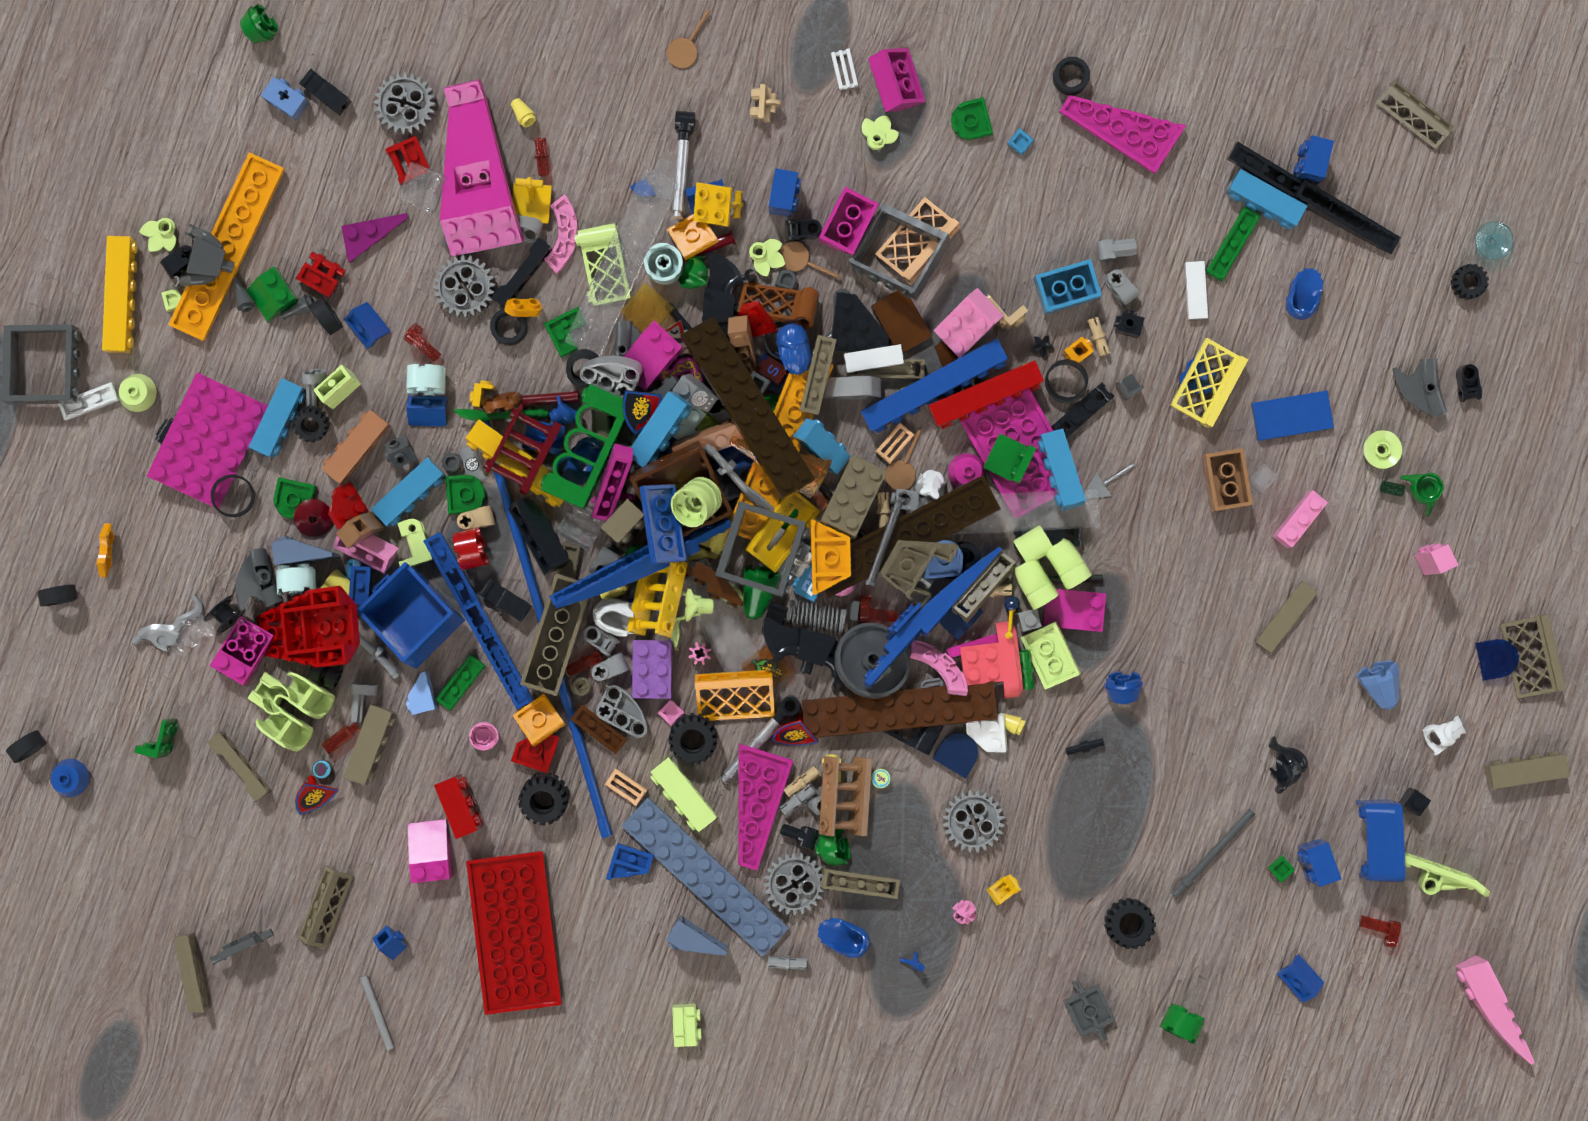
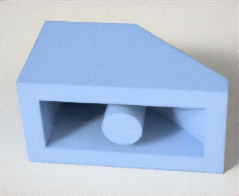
M428 671L420 674L408 695L406 705L408 711H412V715L438 708Z

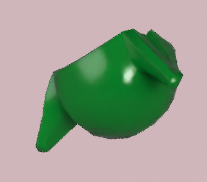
M706 255L694 256L688 259V263L685 264L686 268L678 279L681 288L691 290L707 284L708 270L703 263L707 258Z
M1435 473L1402 475L1400 477L1402 480L1411 483L1410 492L1412 497L1418 503L1426 504L1425 515L1430 516L1444 491L1442 479Z

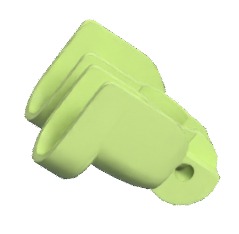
M1041 525L1014 540L1016 547L1026 561L1021 566L1015 567V576L1033 610L1047 604L1058 596V591L1040 564V558L1046 556L1067 590L1077 586L1092 575L1080 553L1069 540L1063 538L1062 541L1053 546Z
M265 672L260 679V683L251 692L248 699L271 715L265 721L257 719L256 725L261 732L282 747L292 751H300L311 739L313 728L288 713L279 704L284 698L306 715L321 719L333 706L335 696L311 680L293 672L287 674L293 678L290 687Z

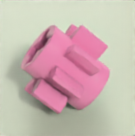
M695 642L696 648H689L690 651H693V655H690L689 658L694 657L696 659L695 665L698 661L705 665L704 659H711L708 656V652L712 649H706L705 642L702 646ZM703 648L705 657L698 659L695 651Z
M961 900L952 908L956 911L953 914L954 919L960 924L966 923L968 925L977 917L974 913L976 907L970 901Z

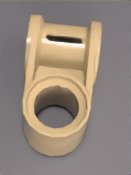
M491 506L461 513L457 518V524L463 530L496 525ZM464 517L471 519L467 527L465 524H462Z

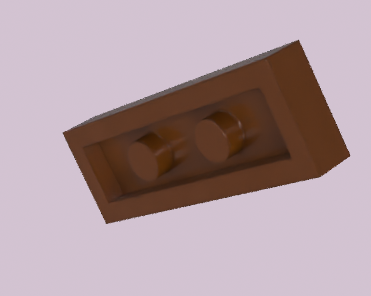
M583 704L579 706L570 718V720L615 755L627 741L624 736Z

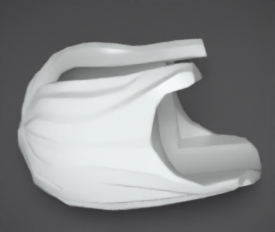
M613 598L601 600L593 608V618L596 625L615 636L622 637L634 634L627 631L629 617H634V612L631 610L633 603Z

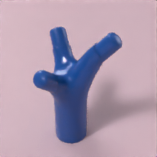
M914 952L913 959L911 960L900 959V962L912 966L914 970L922 972L925 969V966L918 961V952Z

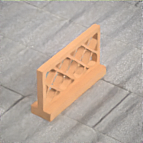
M926 197L909 214L920 221L921 219L932 218L933 227H935L934 218L943 217L947 220V223L943 227L935 228L948 233L950 238L960 229V224L957 220L949 217ZM925 204L928 205L932 210V215L921 216V208ZM900 225L875 255L904 278L909 285H912L922 273L939 243L933 240L923 242L922 235H920V242L909 243V234L916 232L908 230V228L902 231L905 227ZM906 234L907 243L896 244V237ZM921 246V253L917 256H910V247ZM907 247L908 256L897 257L896 248ZM894 248L895 258L886 259L882 255L886 249ZM908 260L909 267L904 272L898 268L897 261Z

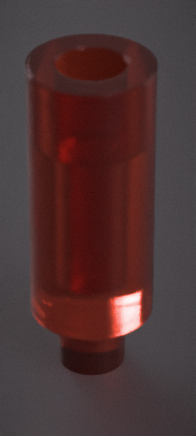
M355 723L350 726L345 725L322 743L325 751L328 754L336 751L355 736L354 732L359 729Z

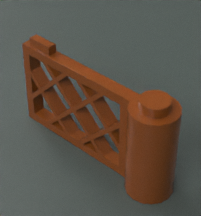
M753 281L744 283L737 315L742 304L754 302L762 298L765 301L762 306L764 308L769 306L773 310L768 313L772 320L795 323L804 329H809L813 326L819 299V292L813 287L794 290L760 285V282ZM747 290L756 291L757 294L750 297L747 294ZM774 293L776 297L769 300L765 295ZM788 295L795 296V299L787 302L784 297ZM780 300L784 305L776 308L773 303ZM789 309L792 314L791 316L782 315L781 312Z

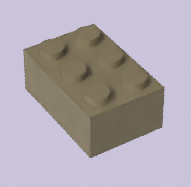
M626 499L601 528L618 544L623 545L625 543L628 545L635 536L633 534L636 530L641 531L645 527L644 515L631 501Z

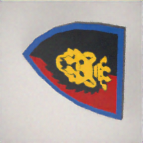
M625 390L622 406L623 415L628 427L634 434L643 430L661 403L662 394Z

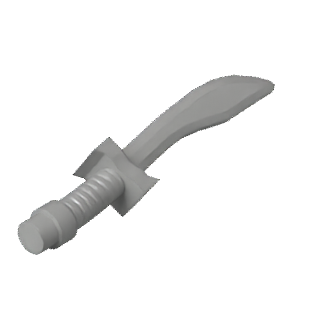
M709 443L703 448L720 465L717 470L720 475L727 473L739 489L760 508L770 511L775 510L759 493L751 489L740 479L733 470L736 466L733 460L727 463L716 451V448Z
M359 632L360 645L372 655L369 660L373 664L377 660L393 679L398 677L400 674L397 672L396 667H393L381 654L384 649L379 646L376 650Z

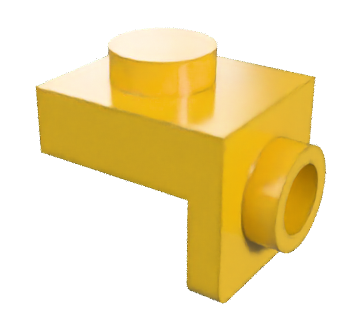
M480 380V384L474 383V391L470 392L469 399L474 408L482 409L484 390L496 391V387L491 385L492 382Z
M1009 874L1001 877L986 890L995 904L1000 905L1010 896L1021 891L1017 879Z

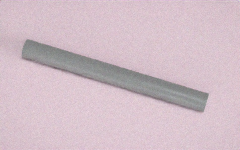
M365 975L360 977L385 1047L387 1050L394 1048L369 978Z

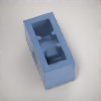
M273 77L261 94V97L297 121L309 103L305 98L306 94L297 88L295 91L289 87L291 84L282 78L278 80ZM284 95L289 96L288 100L283 99Z

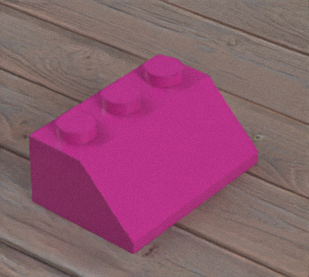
M909 48L883 49L868 58L885 112H896L926 102Z
M844 187L819 236L818 242L836 251L853 255L879 203Z

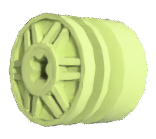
M696 477L673 495L671 499L672 513L683 525L698 527L720 508L722 503L721 491L710 479Z

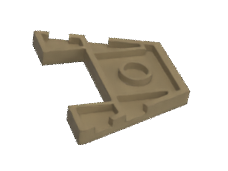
M898 540L880 571L881 576L895 588L902 591L908 599L916 604L920 603L922 605L920 609H922L929 601L931 594L915 586L931 558L935 556L951 563L959 547L957 544Z

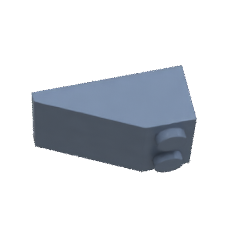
M278 537L277 541L271 542L274 565L278 566L340 558L338 553L293 540V537Z
M681 915L666 938V941H668L667 945L674 950L679 948L682 951L724 956L728 952L727 945Z

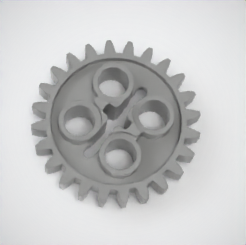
M404 72L403 77L396 73V79L389 76V83L383 80L384 88L378 86L381 93L374 94L379 100L373 101L376 106H379L374 111L380 113L377 118L378 120H383L381 124L383 126L388 125L387 129L389 131L394 128L395 134H398L401 130L404 136L408 130L411 135L414 134V129L421 132V125L427 128L425 121L432 122L429 115H435L431 108L437 107L434 102H431L436 97L430 95L433 90L432 88H427L429 84L427 82L422 83L423 79L421 77L416 80V76L413 73L409 78L406 72ZM397 89H403V93L400 96L394 95ZM421 94V99L413 101V96ZM392 98V99H395V100L398 101V102L389 101V99ZM407 101L409 105H404L403 107L399 102L406 103ZM411 106L421 107V109L418 110ZM397 107V111L394 114H389V109ZM410 112H415L416 115L413 119H407V115Z
M462 255L460 261L455 256L453 263L447 260V267L441 265L443 272H436L440 277L434 278L438 285L433 286V289L439 291L434 296L441 297L438 300V304L445 303L443 305L444 310L450 308L449 314L452 315L456 311L457 317H460L461 313H463L464 317L467 318L468 313L475 317L476 310L482 313V306L488 309L486 302H493L489 296L494 295L495 292L491 288L496 287V285L491 283L495 277L488 276L492 271L490 269L485 270L487 266L485 263L479 265L480 260L478 258L473 262L472 256H469L468 260H466L465 256ZM467 269H471L472 275L468 278H464V271ZM456 272H458L462 281L467 285L468 290L474 297V301H471L466 291L462 289L461 283L455 276ZM454 279L456 285L453 288H448V281ZM481 285L482 291L479 294H474V287ZM459 296H466L465 303H457Z
M968 790V795L966 796L961 792V798L954 795V803L948 801L951 808H944L948 812V815H942V818L947 820V822L942 823V826L948 827L944 833H951L948 840L955 839L953 845L957 846L960 843L962 851L966 846L968 852H971L972 847L975 848L977 853L981 846L986 850V844L993 847V839L999 841L996 834H1003L999 830V827L1005 826L1000 822L1005 817L999 815L1003 809H996L999 802L992 803L993 796L986 798V792H983L981 796L979 795V790H976L974 795H972L971 790ZM978 803L984 806L981 813L974 812V806ZM966 805L970 806L973 817L975 819L978 818V820L976 821V825L981 833L980 837L977 836L976 830L972 823L969 824L971 818L966 809ZM961 810L965 811V819L962 821L957 820L956 813ZM985 821L991 823V828L988 831H982L981 824ZM969 828L973 830V836L967 839L963 837V832Z
M795 852L791 853V857L784 853V859L777 856V863L771 861L773 868H766L770 872L769 875H763L768 880L762 883L763 886L768 887V889L764 890L765 894H770L767 900H774L772 906L779 905V912L785 908L787 915L790 910H792L794 915H796L797 910L804 914L805 907L811 911L810 904L812 903L817 906L815 899H822L818 893L825 891L820 887L822 873H818V871H820L821 867H814L817 861L812 860L809 862V855L803 859V853L801 852L798 857H796ZM800 865L802 867L801 873L794 875L793 868ZM805 874H809L808 877L801 879ZM785 876V883L778 885L776 883L777 877ZM793 879L797 881V886L795 888L793 886H790L792 884L791 880ZM805 882H811L812 884L809 891H803L802 889ZM788 887L782 893H779L781 889ZM789 892L795 893L793 901L786 900V895Z

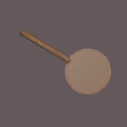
M710 9L706 10L689 39L677 38L668 46L667 57L674 67L680 69L688 68L696 61L697 48L692 40L710 13Z
M788 242L779 251L785 261V265L782 266L785 270L797 272L808 265L840 279V275L809 262L808 250L800 242Z
M918 428L905 461H894L886 469L885 480L894 490H906L915 481V470L908 461L921 433V428Z

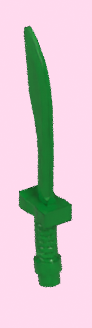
M454 409L457 415L472 421L512 419L509 417L511 412L487 414L485 411L476 409ZM547 410L521 411V413L531 418H548Z

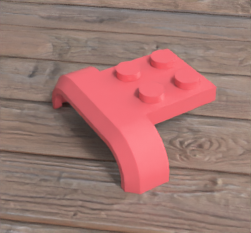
M1009 621L995 622L997 643L960 647L962 669L967 685L1003 681L1004 699L1019 697L1023 692L1018 640L1014 624H1012L1011 631L1013 637L1011 639L1005 637L1006 632H1008Z

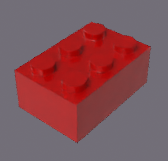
M462 774L434 785L455 839L478 831L483 827V817L475 809V805H477L473 794H469L467 789L469 783L466 777H462Z

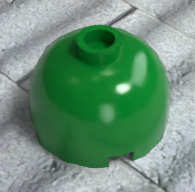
M835 829L834 836L822 834L819 836L816 853L828 865L848 864L846 859H850V846L848 839H843V829Z

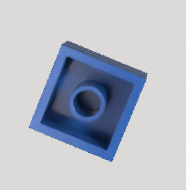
M1313 135L1304 140L1303 145L1300 144L1297 156L1300 157L1298 163L1294 165L1293 174L1301 180L1305 179L1315 186L1318 185L1326 177L1334 141Z
M775 168L769 200L770 214L792 217V212L796 213L798 197H795V195L800 193L801 179L798 178V172Z
M1317 839L1298 846L1299 852H1297L1299 861L1304 863L1306 870L1303 872L1307 881L1321 887L1341 880L1329 842Z

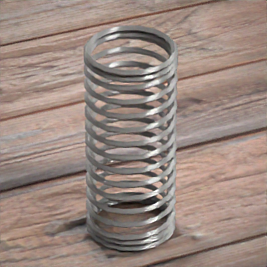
M790 599L786 623H790L792 616V624H794L796 618V624L798 625L801 616L800 625H803L805 617V626H807L809 619V627H811L814 617L813 628H815L818 619L817 628H820L822 620L823 630L827 618L826 630H828L831 620L830 631H832L835 621L834 631L836 632L840 619L839 633H843L846 609L841 608L838 615V608H836L834 614V607H832L830 612V606L827 607L826 611V606L824 605L821 613L822 605H819L817 611V604H815L813 609V603H811L808 611V602L804 610V601L800 608V600L796 606V600Z

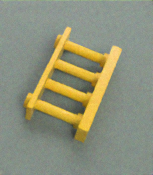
M687 562L670 563V566L638 580L631 608L634 612V617H629L627 631L640 636H646L647 629H656L655 634L672 638L688 565ZM659 573H668L666 584H657ZM655 591L664 592L662 603L653 602ZM651 610L660 611L657 622L649 621Z

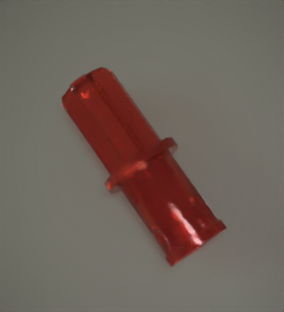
M535 138L536 155L534 159L537 160L538 175L545 177L549 175V154H547L546 138H542V140L541 138Z
M598 650L586 657L582 656L580 660L567 665L566 671L569 676H573L585 669L588 671L589 667L603 662L604 659Z

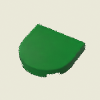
M984 97L963 102L953 111L951 127L958 137L964 140H975L993 135Z
M471 475L445 476L448 515L472 511L483 505L486 498V490L478 478Z
M278 477L273 499L277 511L285 518L294 519V512L297 506L305 500L314 499L317 486Z

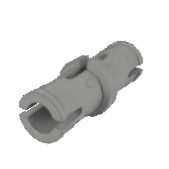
M809 783L803 790L797 794L794 793L789 801L780 806L781 811L786 816H789L797 808L803 807L806 801L817 794L815 787Z
M787 955L786 957L769 956L768 969L807 971V958H793Z

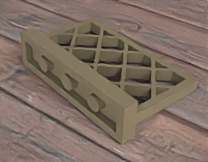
M1549 614L1501 623L1500 627L1517 699L1566 690ZM1536 621L1537 630L1534 634L1524 629L1528 622ZM1513 625L1520 629L1514 639L1507 635L1506 627ZM1522 631L1531 636L1526 646L1516 641ZM1534 638L1541 642L1542 647L1538 653L1528 648ZM1514 643L1524 648L1519 657L1511 654V647ZM1526 650L1536 655L1530 665L1521 660ZM1538 657L1546 663V667L1542 672L1532 667ZM1519 661L1528 666L1523 676L1515 671ZM1530 669L1540 674L1535 683L1525 678ZM1544 676L1549 679L1551 688L1542 689L1537 684ZM1523 680L1533 685L1528 693H1520L1519 686Z

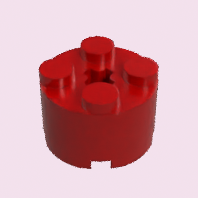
M480 527L454 533L452 536L455 552H457V561L461 570L489 564L488 555L484 553L487 545L485 538H482Z

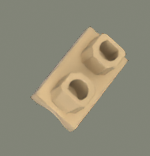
M760 84V88L751 90V98L753 101H759V107L750 108V117L759 119L764 123H770L771 113H776V107H780L782 102L776 100L777 94L772 93V88L767 87L766 84Z

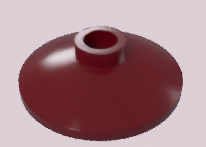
M308 499L301 502L294 512L296 528L306 536L317 537L323 535L332 525V519L328 515L329 506L318 499ZM315 516L317 520L316 522H311L309 518Z

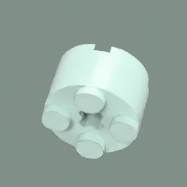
M658 243L653 245L644 258L646 272L650 279L657 284L668 285L674 283L683 272L682 256L679 250L670 244ZM663 260L668 263L665 268L661 266V261Z
M411 364L407 366V394H418V392H422L423 396L445 394L446 368L444 366L425 364V366Z
M298 564L297 568H290L289 565L278 566L276 571L277 595L284 596V592H289V596H298L308 590L316 589V570L313 567H309V564Z

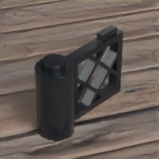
M944 726L917 728L916 731L912 729L913 736L910 741L903 738L901 730L884 731V733L929 755ZM898 731L900 736L894 734L893 732Z

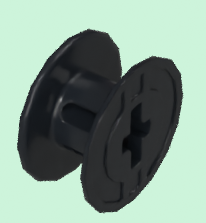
M233 595L219 602L203 619L204 622L213 618L216 619L220 624L215 633L216 635L229 629L246 612V609L235 612L229 606L234 598Z

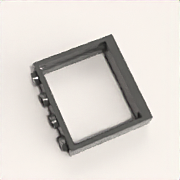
M883 203L854 254L851 256L849 263L855 273L859 275L863 273L875 283L880 281L884 283L886 288L892 291L896 289L908 299L911 297L918 299L949 247L951 238L948 233ZM888 219L939 243L913 288L862 264Z
M72 324L5 325L3 332L2 402L9 405L77 404V395L80 393L79 387H77L78 379L80 378L78 360L81 357L80 350L78 349L79 341L81 340L79 328ZM66 332L64 394L17 395L19 333Z
M739 501L715 576L783 598L784 594L788 595L791 583H788L790 575L794 576L796 571L795 559L796 557L800 558L803 546H800L802 538L806 539L809 528L806 527V522ZM746 510L798 526L779 589L726 573Z

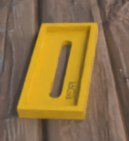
M797 491L782 499L773 511L789 517L792 511L797 509L798 514L794 519L806 522L807 528L810 527L811 520H815L821 512ZM768 517L745 550L776 573L790 554L798 526L790 524L779 541L769 551L767 550V545L784 522Z

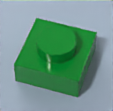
M1280 855L1267 867L1280 883L1295 871L1283 855Z

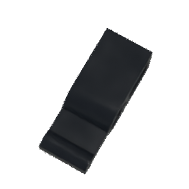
M312 69L299 82L302 87L339 116L352 102L345 94Z
M492 579L488 580L479 594L520 622L524 620L533 606Z

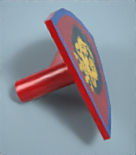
M797 714L796 721L784 724L778 728L771 738L772 742L790 746L819 743V740L814 737L813 733L803 723V714Z
M308 776V783L304 782L296 794V810L299 815L312 812L328 803L339 789L317 785L315 776Z

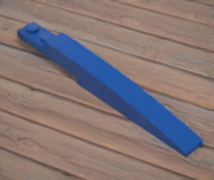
M725 517L711 525L700 527L683 537L686 558L701 551L698 544L706 542L713 536L731 527L730 520ZM647 544L549 597L555 608H560L637 581L670 566V563L651 564Z
M440 531L427 538L423 542L461 607L464 617L516 709L532 702L534 699L528 687L520 685L522 676L465 571L460 569L458 561L442 532Z
M1000 547L952 581L884 646L883 651L887 656L883 654L876 662L878 666L874 670L870 669L864 675V685L868 689L873 686L919 633L925 638L952 609L955 602L1002 551Z

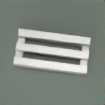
M850 48L844 51L831 52L839 91L858 87ZM843 55H847L848 64L853 80L852 84H850ZM836 57H840L846 85H842Z

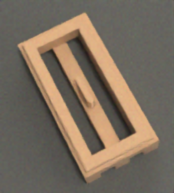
M899 423L875 453L890 464L912 439L914 434ZM901 428L903 430L886 452L882 453L881 450ZM907 433L909 436L906 438V440L900 445V447L895 451V453L890 458H888L887 455L902 439V437Z
M618 769L613 771L605 783L606 786L635 806L638 805L647 791L646 788ZM616 774L625 779L627 782H629L636 788H638L639 790H641L642 792L638 793L637 791H635L634 789L620 781L618 778L615 777ZM613 780L638 798L636 800L611 784V781Z

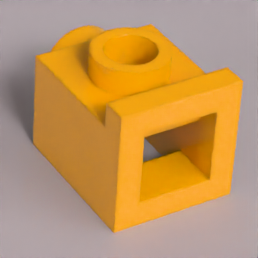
M1080 337L1066 348L1062 354L1066 359L1080 363L1094 352L1092 349L1093 345L1089 339ZM1077 348L1082 350L1081 355L1076 354L1075 350Z

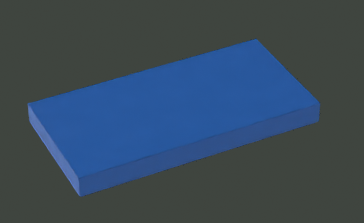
M1328 390L1251 403L1257 441L1334 428Z
M675 484L639 487L651 564L687 561L682 526L675 518L671 509V499L676 493Z

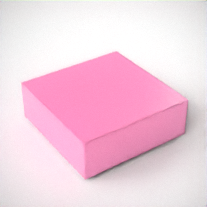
M672 699L658 712L670 726L685 713Z

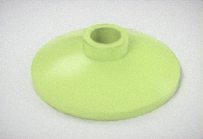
M1381 430L1372 433L1366 439L1363 452L1369 464L1379 469H1386L1394 466L1399 461L1402 455V445L1395 434ZM1379 447L1384 449L1382 454L1378 452Z

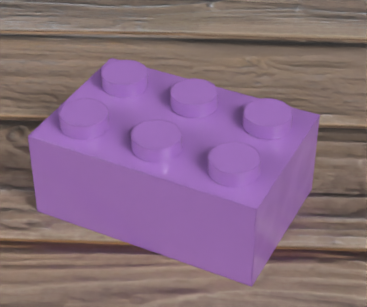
M633 640L632 698L671 699L673 671L672 640Z

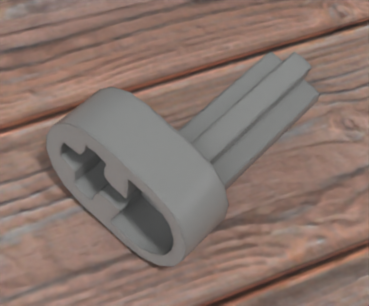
M312 369L302 372V383L306 384V401L309 407L315 406L317 408V394L314 392V389L317 387L316 384L323 382L327 378L326 370Z
M351 683L350 693L353 694L352 722H363L364 695H377V684Z

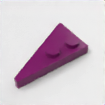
M404 213L341 226L348 262H354L355 258L363 252H367L372 245L384 239L397 226L402 225L409 218L408 214Z

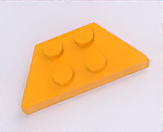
M811 520L812 595H816L851 576V551L849 536L815 520Z

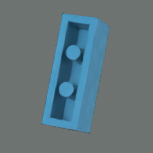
M806 418L793 437L826 471L838 474L851 457L846 452L847 448L834 440L836 437L823 428L824 424L817 419L813 421Z

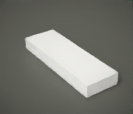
M1205 261L1185 262L1188 320L1207 319Z
M901 344L844 354L847 373L904 364Z
M110 382L77 395V404L58 405L64 420L68 421L118 402L120 399L114 383Z

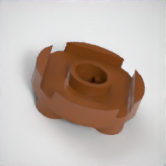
M507 392L495 395L496 397L492 401L490 397L482 401V404L488 414L496 412L498 408L502 407L504 410L514 408L515 405L520 404L521 397L519 392Z

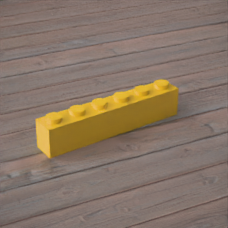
M107 236L102 350L107 353H131V349L134 347L132 330L135 327V321L132 318V314L136 306L133 292L136 291L134 273L137 271L135 254L138 252V244L130 236Z
M478 420L465 437V441L467 442L466 445L472 450L476 451L478 449L483 453L482 457L487 460L488 458L492 459L503 436L481 420ZM508 439L506 440L504 447L530 460L534 459ZM499 453L495 461L499 466L521 477H527L530 471L526 466ZM542 464L529 490L537 496L541 494L547 498L545 501L549 505L560 507L564 502L563 500L541 490L542 486L540 483L543 476L548 475L549 472L553 473Z

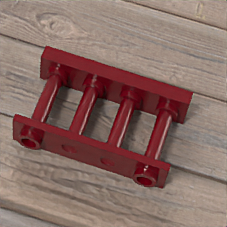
M520 404L518 408H513L509 416L512 420L492 459L488 458L483 468L486 469L484 473L486 476L492 470L518 483V486L521 487L519 493L526 496L562 425L555 422L553 426H547L521 413L524 405ZM518 419L545 433L544 435L547 436L545 442L540 441L538 443L513 430L512 428L516 420ZM508 436L535 449V452L539 453L536 460H530L504 447ZM499 453L526 466L530 470L527 477H521L495 464Z

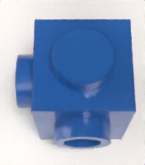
M387 925L372 938L378 950L392 960L407 948L404 942V935L399 930L394 931Z

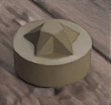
M579 676L572 680L570 687L575 695L585 696L589 693L591 684L587 678Z

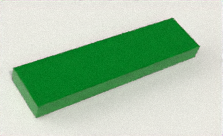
M1246 206L1243 207L1205 273L1221 282L1223 281L1261 215Z

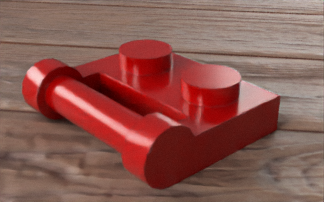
M416 136L385 149L395 167L400 185H405L414 179L431 173L429 164ZM400 150L411 172L409 174H405L397 152Z

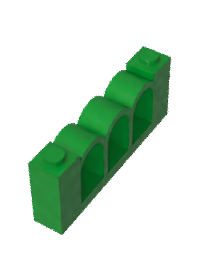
M589 384L588 388H584L581 395L584 405L576 413L575 419L579 428L572 429L565 436L564 447L567 452L557 456L552 467L553 473L549 472L548 475H544L540 483L542 491L583 510H586L608 463L614 443H617L626 424L622 409L623 399ZM594 409L616 418L607 438L583 427L582 417L585 412ZM585 434L605 443L596 463L572 452L570 444L576 435ZM572 458L593 467L584 488L561 477L559 467L564 460Z

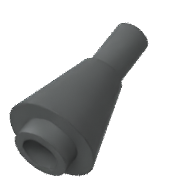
M234 278L232 283L236 290L237 310L244 313L249 312L256 303L242 287L239 278Z
M304 294L291 308L281 312L282 318L285 320L293 315L312 312L309 305L315 302L312 296Z

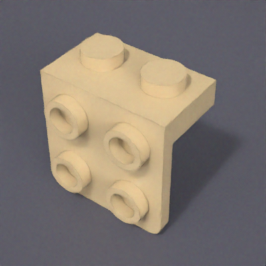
M989 294L986 296L1004 315L996 323L1002 330L1005 328L1008 331L1013 326L1017 328L1027 318L1025 315L1028 310L1024 305L1008 317Z

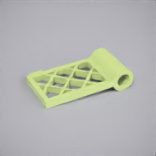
M612 223L578 230V234L575 235V241L577 246H581L590 287V291H587L589 303L593 302V306L630 299L631 296L616 224ZM616 247L617 256L614 260L604 255L608 248ZM595 251L600 254L595 265L588 261L587 252ZM602 257L612 262L606 272L597 267ZM614 264L621 268V274L618 279L608 274ZM595 268L604 273L599 283L592 280L591 277ZM606 276L616 281L610 291L601 285ZM619 283L625 287L626 295L617 296L612 291ZM601 287L608 294L604 300L597 301L595 293Z

